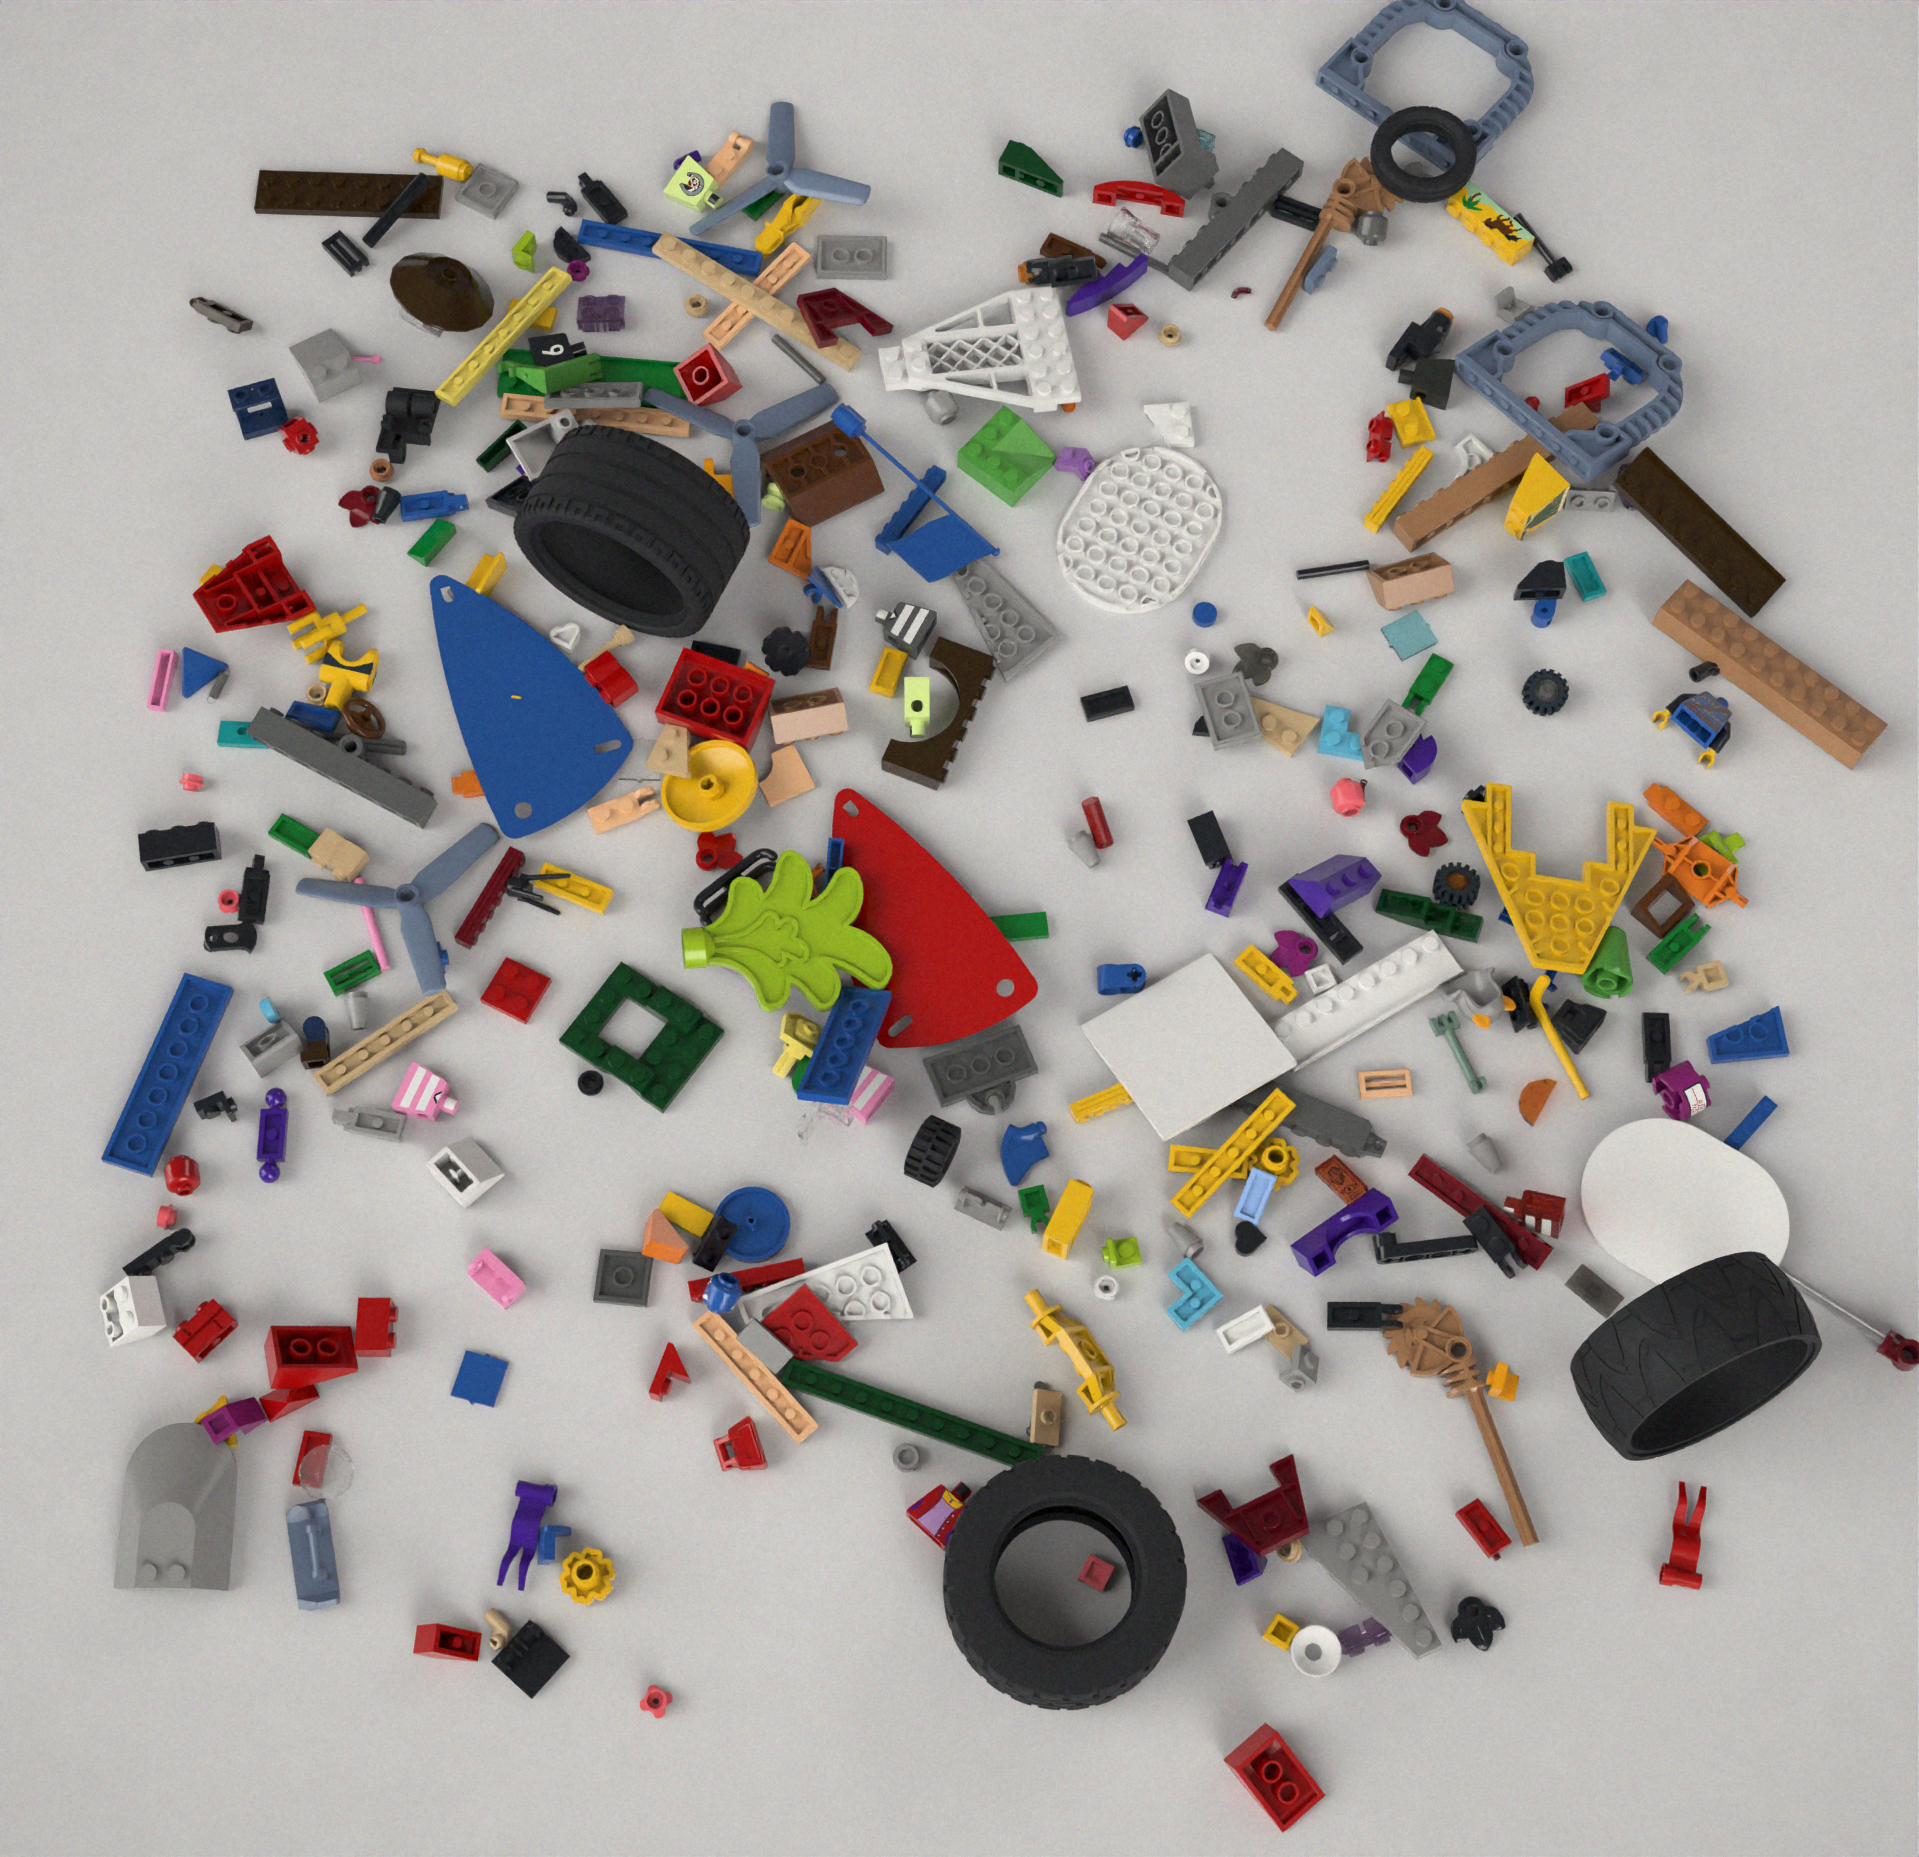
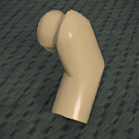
M492 1608L483 1617L493 1627L492 1639L489 1640V1644L494 1650H502L509 1643L511 1627Z

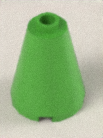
M1610 926L1607 928L1586 971L1581 975V983L1583 982L1585 991L1593 996L1610 999V995H1618V998L1629 994L1633 988L1627 936L1619 927Z

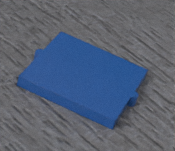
M466 1350L451 1396L467 1400L471 1405L478 1403L494 1408L509 1363L492 1358L489 1354L481 1355Z

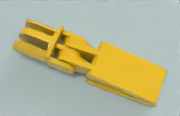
M795 194L790 196L784 202L783 207L772 223L765 221V229L754 239L755 251L763 253V259H765L780 245L785 247V238L806 224L823 199Z

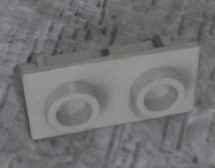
M1570 486L1564 510L1612 512L1616 491L1609 488H1591V490H1587V488Z
M967 1186L961 1189L957 1198L958 1201L954 1207L955 1210L1002 1231L1013 1209Z

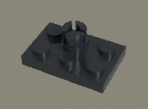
M522 475L485 499V502L490 509L516 518L519 509L536 480L530 482L527 476Z

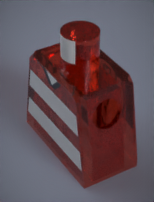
M1524 1190L1522 1199L1507 1196L1503 1211L1516 1214L1517 1221L1527 1229L1558 1239L1565 1218L1566 1198Z

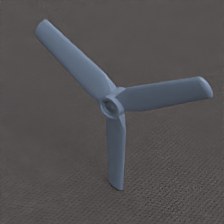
M776 102L771 105L766 153V160L769 164L766 168L767 177L690 226L689 230L691 234L698 236L773 190L780 194L790 191L795 195L862 206L870 196L871 187L807 168H793L796 158L794 107L789 102Z
M823 383L758 412L750 420L741 419L736 422L657 388L647 390L643 400L709 433L731 440L733 452L730 465L734 499L745 514L749 527L752 528L761 523L760 454L755 443L774 438L838 402V395L829 383Z
M479 824L418 872L410 884H403L397 889L386 886L303 878L298 882L295 892L298 895L372 908L398 909L401 915V933L424 996H433L446 987V980L431 918L424 909L423 904L442 894L499 840V834L489 824Z

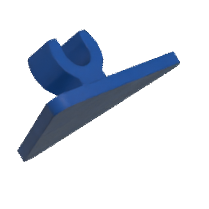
M816 565L807 575V578L812 583L807 584L803 588L805 596L815 592L811 596L812 602L815 604L821 600L822 594H825L838 608H842L843 605L820 568Z
M184 647L182 649V696L189 698L215 679L220 672L226 671L229 667L228 664Z

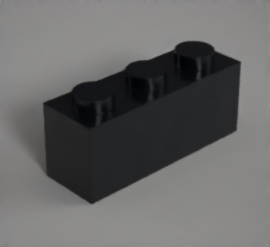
M202 821L192 826L177 825L167 830L159 831L153 829L138 834L140 862L146 872L222 859L220 834L214 822Z

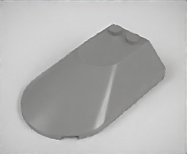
M186 1422L164 1426L148 1435L132 1454L125 1476L114 1580L115 1589L183 1588L229 1590L237 1491V1464L233 1452L227 1443L222 1441L215 1445L204 1426Z

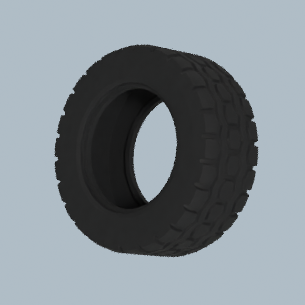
M1048 1455L1039 1457V1460L1033 1461V1459H1029L1013 1465L1011 1470H1004L995 1475L987 1482L986 1486L981 1487L971 1497L965 1509L958 1516L949 1537L943 1570V1599L946 1618L952 1631V1636L959 1650L967 1658L966 1661L980 1677L983 1676L986 1682L1003 1694L1010 1695L1012 1699L1030 1706L1032 1704L1037 1705L1038 1708L1048 1710H1060V1708L1080 1710L1114 1700L1117 1696L1133 1689L1156 1667L1169 1647L1179 1624L1186 1598L1187 1567L1184 1561L1183 1545L1180 1536L1175 1532L1177 1529L1167 1510H1163L1161 1507L1162 1503L1147 1487H1142L1141 1482L1124 1470L1122 1472L1116 1470V1466L1098 1459L1094 1462L1090 1461L1089 1457L1079 1455H1067V1458L1061 1457V1455ZM1064 1520L1090 1526L1114 1544L1126 1563L1131 1581L1130 1606L1121 1621L1101 1638L1077 1646L1046 1644L1020 1630L1008 1617L1001 1605L995 1585V1571L1003 1552L1021 1533L1044 1522Z

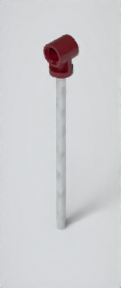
M1782 1270L1803 1296L1879 1343L1880 1345L1876 1351L1891 1360L1893 1366L1898 1370L1910 1371L1919 1364L1918 1341L1906 1339L1892 1329L1886 1335ZM1902 1350L1909 1351L1913 1356V1360L1904 1358Z

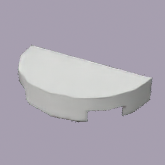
M834 566L822 569L825 578L845 607L849 609L855 604L859 596V583L856 576L848 569L834 568Z

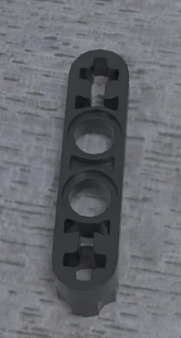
M1383 1232L1372 1237L1377 1264L1382 1265L1466 1255L1479 1250L1477 1239L1474 1235L1397 1244L1395 1233Z

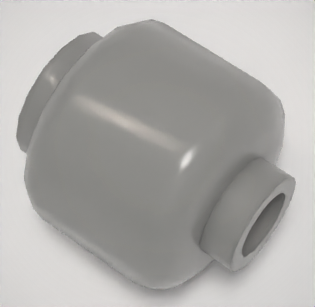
M934 389L927 394L928 398L924 402V408L933 423L944 426L957 418L956 414L959 407L951 392Z

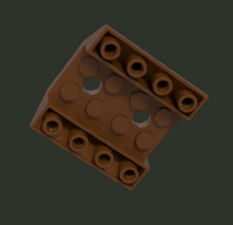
M834 420L760 455V469L766 478L771 476L788 503L790 517L810 528L885 492L873 458L860 438L856 436L849 438L833 423ZM838 449L846 451V454L842 457H838L833 453ZM794 470H802L804 472L801 477H794L791 473Z

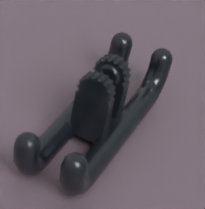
M769 848L755 850L696 896L693 908L700 916V922L703 927L712 924L711 914L728 902L730 885L734 879L742 876L756 880L766 872L775 871L777 862L773 861H776L778 858V854ZM767 858L770 860L758 865L745 876L741 874L760 859ZM720 889H724V892L716 897L705 907L703 906L704 902L707 899H709Z

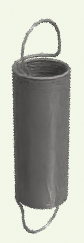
M219 673L209 693V697L218 699L228 679L225 673Z

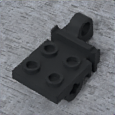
M393 387V391L387 392L385 401L386 414H383V420H381V431L376 445V452L388 454L390 463L404 464L406 444L431 445L430 433H432L441 402L435 395V391Z

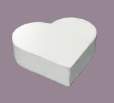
M568 623L564 627L553 628L549 633L550 642L557 648L573 653L581 638L579 625Z

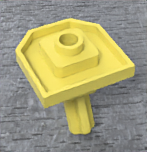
M787 1012L782 1017L779 1038L786 1043L782 1047L784 1052L772 1068V1071L777 1076L785 1078L797 1059L801 1060L805 1055L810 1058L812 1057L823 1031L820 1026L798 1012Z

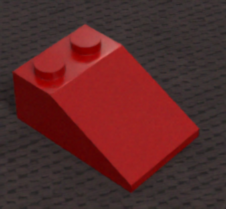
M270 1326L264 1350L271 1389H299L358 1371L351 1326Z
M1266 1723L1223 1759L1239 1782L1282 1833L1325 1796L1280 1734Z

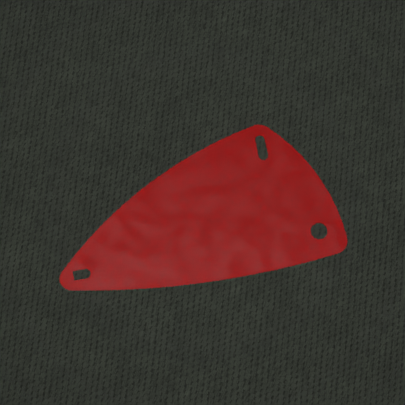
M846 788L839 791L834 802L832 838L845 839L842 868L851 867L857 871L863 885L861 910L851 926L874 937L885 948L893 965L891 979L886 988L883 989L891 991L892 1001L876 1037L878 1042L886 1048H915L958 1040L995 1025L1032 1001L1038 993L1036 979L997 926L967 891L927 850L880 809L853 789ZM849 801L859 811L858 815L854 817L850 816L843 808ZM851 975L854 987L871 989ZM1004 979H1008L1014 984V991L1006 997L999 995L996 989L997 984ZM909 1015L912 1017V1022L894 1037L889 1035V1029L904 1016Z

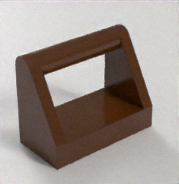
M1667 872L1636 903L1631 915L1656 937L1663 939L1695 906V903L1677 878L1670 872ZM1668 891L1682 905L1660 926L1649 912V909Z

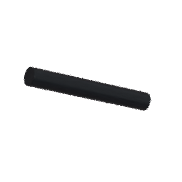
M1368 560L1297 570L1296 574L1297 579L1301 580L1369 570L1370 565Z

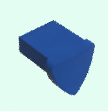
M543 1525L539 1529L538 1565H549L555 1560L556 1537L571 1536V1527Z

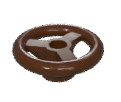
M350 698L344 702L342 714L351 733L372 740L383 736L386 730L385 720L373 704L362 698ZM352 705H359L366 709L364 712H356L350 710V707ZM371 714H373V716L377 720V731L371 723Z

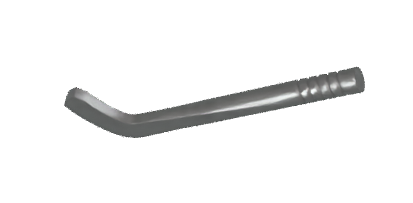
M1103 232L1099 237L1100 242L1134 259L1142 253ZM1144 254L1148 257L1149 267L1168 276V265Z

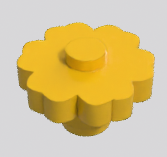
M1269 1137L1266 1143L1262 1142L1249 1155L1250 1162L1248 1163L1247 1170L1249 1174L1253 1166L1278 1176L1272 1189L1273 1191H1278L1281 1185L1290 1186L1298 1176L1299 1170L1297 1166L1299 1165L1300 1157L1297 1154L1296 1148L1293 1146L1286 1147V1141L1282 1138Z
M586 1547L582 1550L581 1554L578 1552L570 1553L568 1558L562 1562L565 1572L559 1576L561 1589L564 1594L571 1595L574 1603L589 1606L593 1603L594 1599L604 1601L607 1595L612 1592L613 1586L610 1581L615 1579L616 1572L611 1559L604 1558L601 1550Z

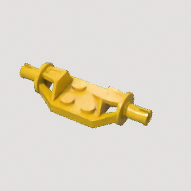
M1039 1289L1029 1292L1024 1297V1300L1037 1316L1030 1324V1327L1033 1330H1037L1046 1346L1055 1345L1059 1342L1062 1351L1068 1354L1074 1362L1076 1372L1085 1378L1086 1381L1076 1391L1088 1406L1087 1412L1089 1415L1101 1412L1113 1432L1125 1426L1128 1421L1125 1420L1115 1405V1401L1121 1395L1119 1390L1115 1391V1368L1087 1327L1061 1314L1063 1311L1061 1305L1049 1307L1040 1294Z

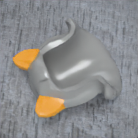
M1494 967L1478 969L1460 975L1453 979L1452 982H1449L1442 989L1441 993L1444 1001L1451 1002L1453 1000L1467 1020L1483 1029L1489 1028L1491 1024L1496 1022L1504 1010L1513 1011L1516 1009L1515 1002L1503 995L1499 984L1492 977L1491 973L1495 972Z

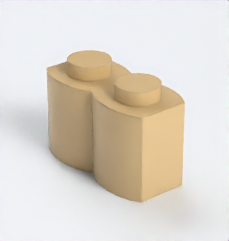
M329 828L323 831L308 850L312 858L310 861L319 869L325 867L331 870V875L341 882L346 880L352 883L370 860L363 849Z

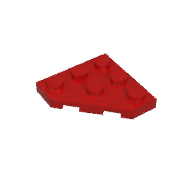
M806 1283L760 1321L794 1352L792 1356L794 1359H818L838 1362L858 1345V1341Z

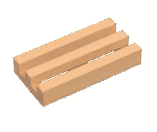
M1410 1069L1364 1071L1357 1074L1360 1099L1412 1096L1413 1094ZM1405 1077V1080L1365 1082V1079ZM1405 1086H1406V1088H1399V1089H1384V1090H1368V1091H1366V1089L1390 1088V1087H1405Z

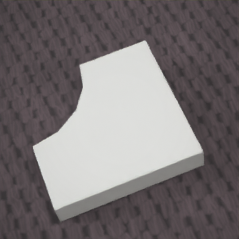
M1472 433L1468 434L1454 446V451L1458 455L1461 464L1460 470L1454 479L1459 476H1466L1476 465L1485 464L1495 454Z

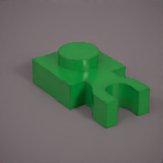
M1044 1185L1018 1190L1024 1218L1031 1217L1032 1219L1030 1224L1031 1233H1037L1036 1224L1038 1222L1044 1223L1047 1228L1050 1220L1044 1213L1050 1212V1207Z

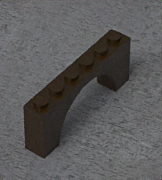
M940 636L938 637L929 656V668L941 673L953 685L959 699L957 714L945 730L930 739L918 742H903L891 739L881 759L883 771L936 791L940 783H945L949 774L947 767L950 762H955L958 755L959 741L964 742L968 732L966 726L976 716L977 708L975 706L978 700L982 701L987 690L985 684L987 680L991 681L995 674L996 667L993 666L994 656Z

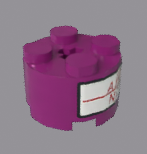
M1688 1060L1671 1067L1653 1078L1655 1095L1660 1093L1665 1102V1105L1661 1107L1673 1120H1686L1711 1106V1100L1707 1091L1710 1088V1084L1704 1075H1698Z

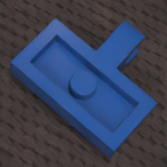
M1614 348L1605 350L1600 357L1605 362L1604 365L1612 370L1607 375L1614 382L1621 375H1624L1623 379L1632 385H1639L1645 382L1648 377V372Z

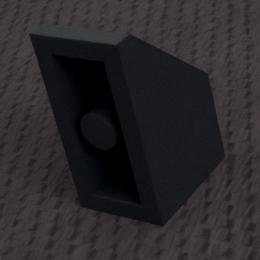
M1554 560L1539 562L1517 585L1513 600L1562 599L1567 589L1564 562H1556Z

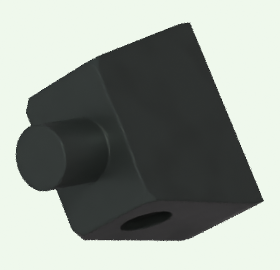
M1417 359L1414 371L1400 369L1398 383L1411 385L1410 399L1415 400L1416 397H1420L1423 404L1445 410L1449 399L1455 360Z

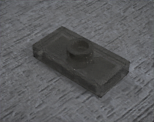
M1583 1263L1565 1283L1566 1287L1606 1319L1625 1298Z

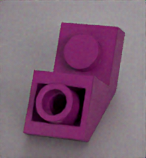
M255 1397L224 1405L200 1421L212 1441L217 1445L239 1430L244 1435L268 1421V1418Z

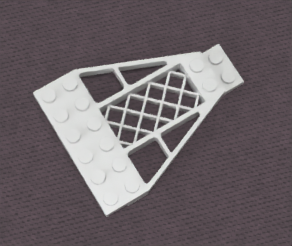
M1048 286L1008 291L902 339L901 346L878 348L885 391L903 389L917 391L945 390L951 393L1029 407L1033 409V413L1057 410V404L1081 402L1080 387L1056 287ZM1004 304H1009L1013 324L985 326L983 324L982 314ZM971 319H977V328L947 331ZM1007 342L1014 347L1008 351L1001 346ZM982 344L990 348L987 354L979 350ZM960 347L966 350L967 353L962 356L955 351ZM935 350H938L944 355L939 359L932 354ZM1018 350L1020 351L1021 358L1015 355ZM997 352L1004 356V358L998 361L992 356ZM974 355L981 360L975 364L969 359ZM949 358L957 361L954 367L946 363ZM1010 360L1016 363L1017 365L1007 366L1006 364ZM986 363L993 366L992 368H982ZM964 365L971 370L960 371L959 369ZM941 368L945 370L947 373L937 374L936 372ZM1026 380L1030 396L999 391L996 383ZM990 383H991V388H992V389L983 388V387H978V386H973V385H981V384H990Z

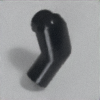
M549 191L547 193V202L561 203L566 216L571 217L578 210L577 203L567 192Z

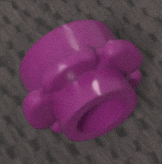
M573 260L567 268V272L571 275L572 280L577 282L586 280V276L590 273L589 267L582 260Z

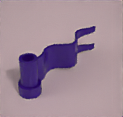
M522 1480L518 1481L515 1496L520 1497V1501L512 1521L509 1546L501 1561L497 1581L498 1586L503 1585L512 1560L519 1553L521 1547H523V1554L519 1564L518 1590L524 1591L527 1571L537 1548L541 1520L546 1506H554L558 1492L557 1485L546 1483L544 1486Z

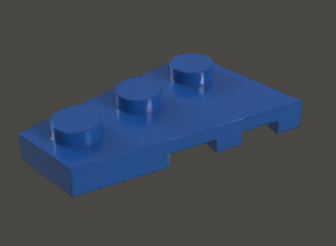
M1779 1005L1768 1012L1751 1017L1748 1021L1731 1026L1706 1039L1711 1064L1781 1058L1789 1055Z

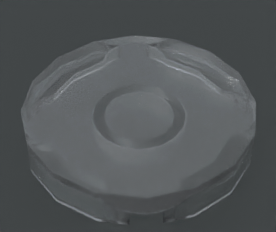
M321 1445L313 1448L303 1457L299 1466L298 1475L302 1489L309 1496L318 1500H332L340 1497L350 1488L354 1479V1465L351 1457L343 1449L334 1445Z

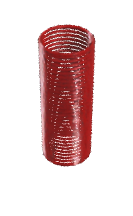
M1098 797L1087 798L1081 805L1096 848L1104 849L1110 847L1114 841Z

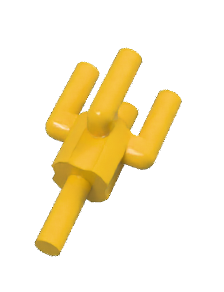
M362 603L341 616L337 612H332L321 618L317 611H313L287 625L288 631L293 634L311 623L313 629L291 641L295 650L300 647L307 649L321 641L324 644L322 647L304 656L308 665L325 656L336 637L347 632L345 624L368 612L367 608Z

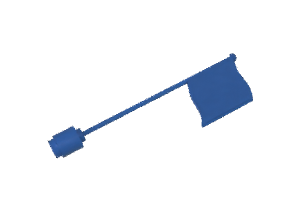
M841 403L831 414V418L834 420L833 423L849 438L855 436L859 438L862 435L949 513V515L928 522L901 539L886 543L892 551L928 583L946 578L970 562L991 554L993 556L1000 554L999 548L996 549L873 440L865 432L867 428L865 426L866 419L850 405L846 406L844 403Z

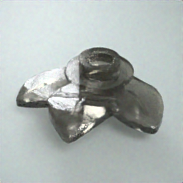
M1254 643L1240 644L1234 648L1241 660L1236 664L1232 673L1242 671L1244 679L1252 678L1255 686L1263 685L1270 680L1271 671L1277 667L1279 661L1278 655L1273 649L1268 647L1261 649ZM1262 659H1268L1270 662L1265 663Z

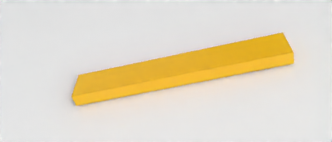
M1276 1088L1169 1202L1189 1220L1296 1107V1104L1281 1090Z

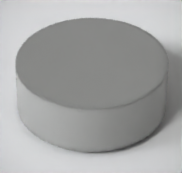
M901 1444L893 1453V1463L901 1472H912L920 1463V1453L912 1444Z

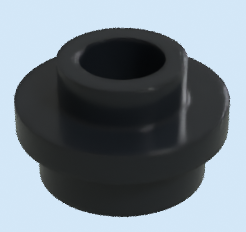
M594 1070L585 1071L578 1079L579 1090L587 1096L599 1094L604 1087L602 1075ZM589 1081L596 1082L593 1087H587L586 1085Z

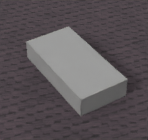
M755 1317L736 1336V1340L775 1375L794 1355V1352Z

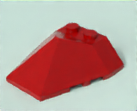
M270 535L248 544L242 549V553L235 560H230L225 564L226 568L217 576L214 574L192 594L215 633L293 621L317 610L306 590H300L283 564L282 554Z

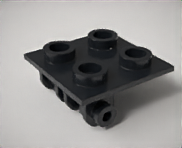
M529 1619L491 1662L527 1696L533 1699L570 1658V1655L543 1632L536 1623Z

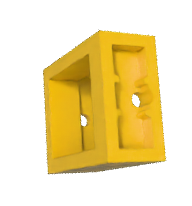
M1073 1179L1069 1180L1043 1234L1042 1250L1064 1260L1067 1259L1092 1206L1094 1189L1091 1188L1089 1183L1080 1179L1076 1181Z

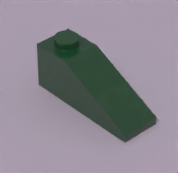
M1010 140L999 159L998 174L1061 198L1064 181L1031 147L1026 146L1024 143Z

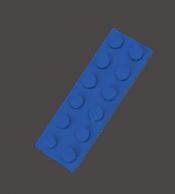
M849 986L841 987L838 1000L832 1008L796 1091L798 1100L849 1105L892 1001L891 991Z

